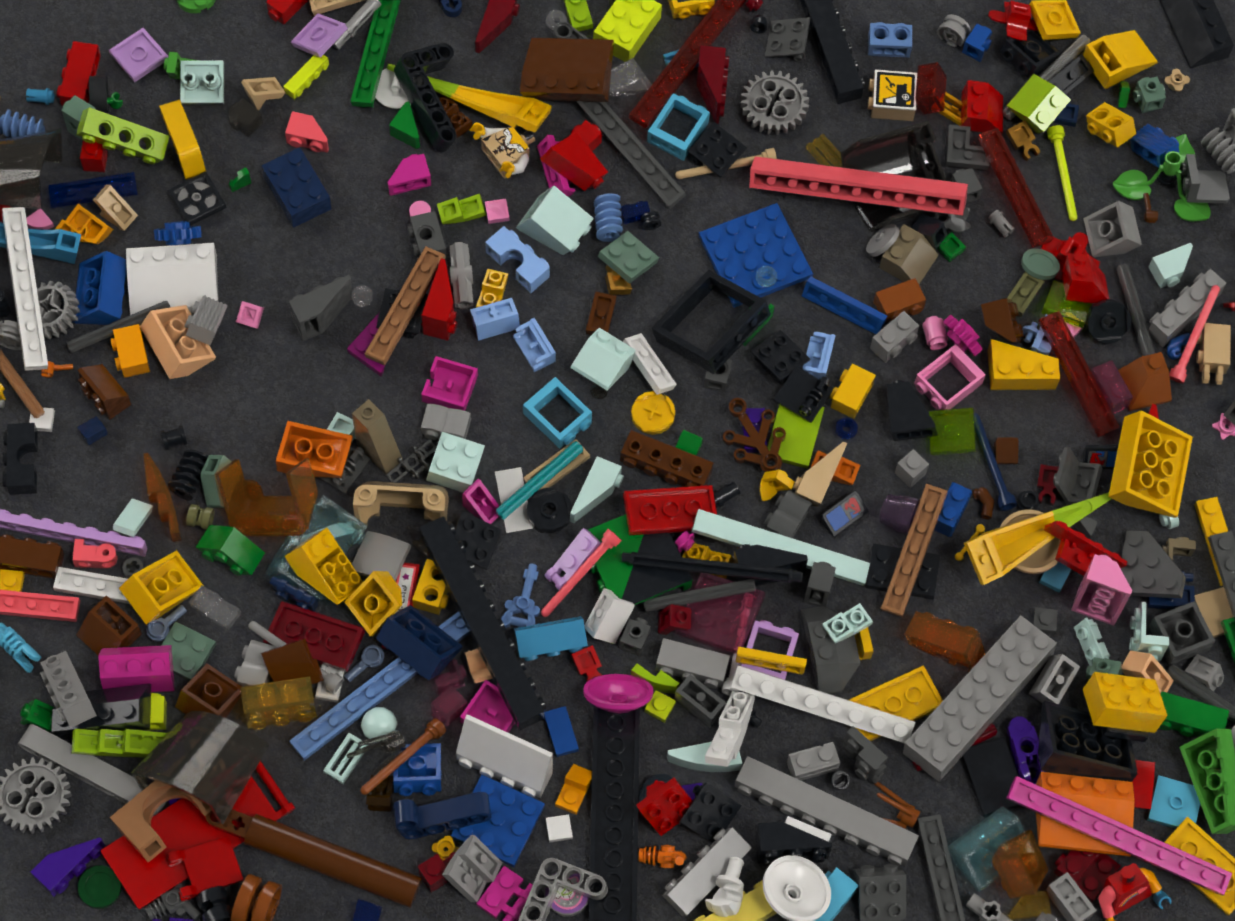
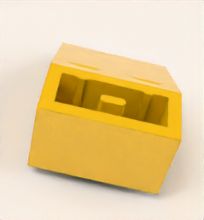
M1135 30L1103 36L1087 44L1083 56L1094 70L1093 74L1104 89L1158 63Z
M327 527L309 537L284 556L298 577L336 605L348 598L363 583L359 574Z

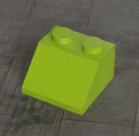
M1033 74L1006 106L1022 121L1026 120L1028 126L1035 133L1039 134L1049 127L1071 99L1052 83Z

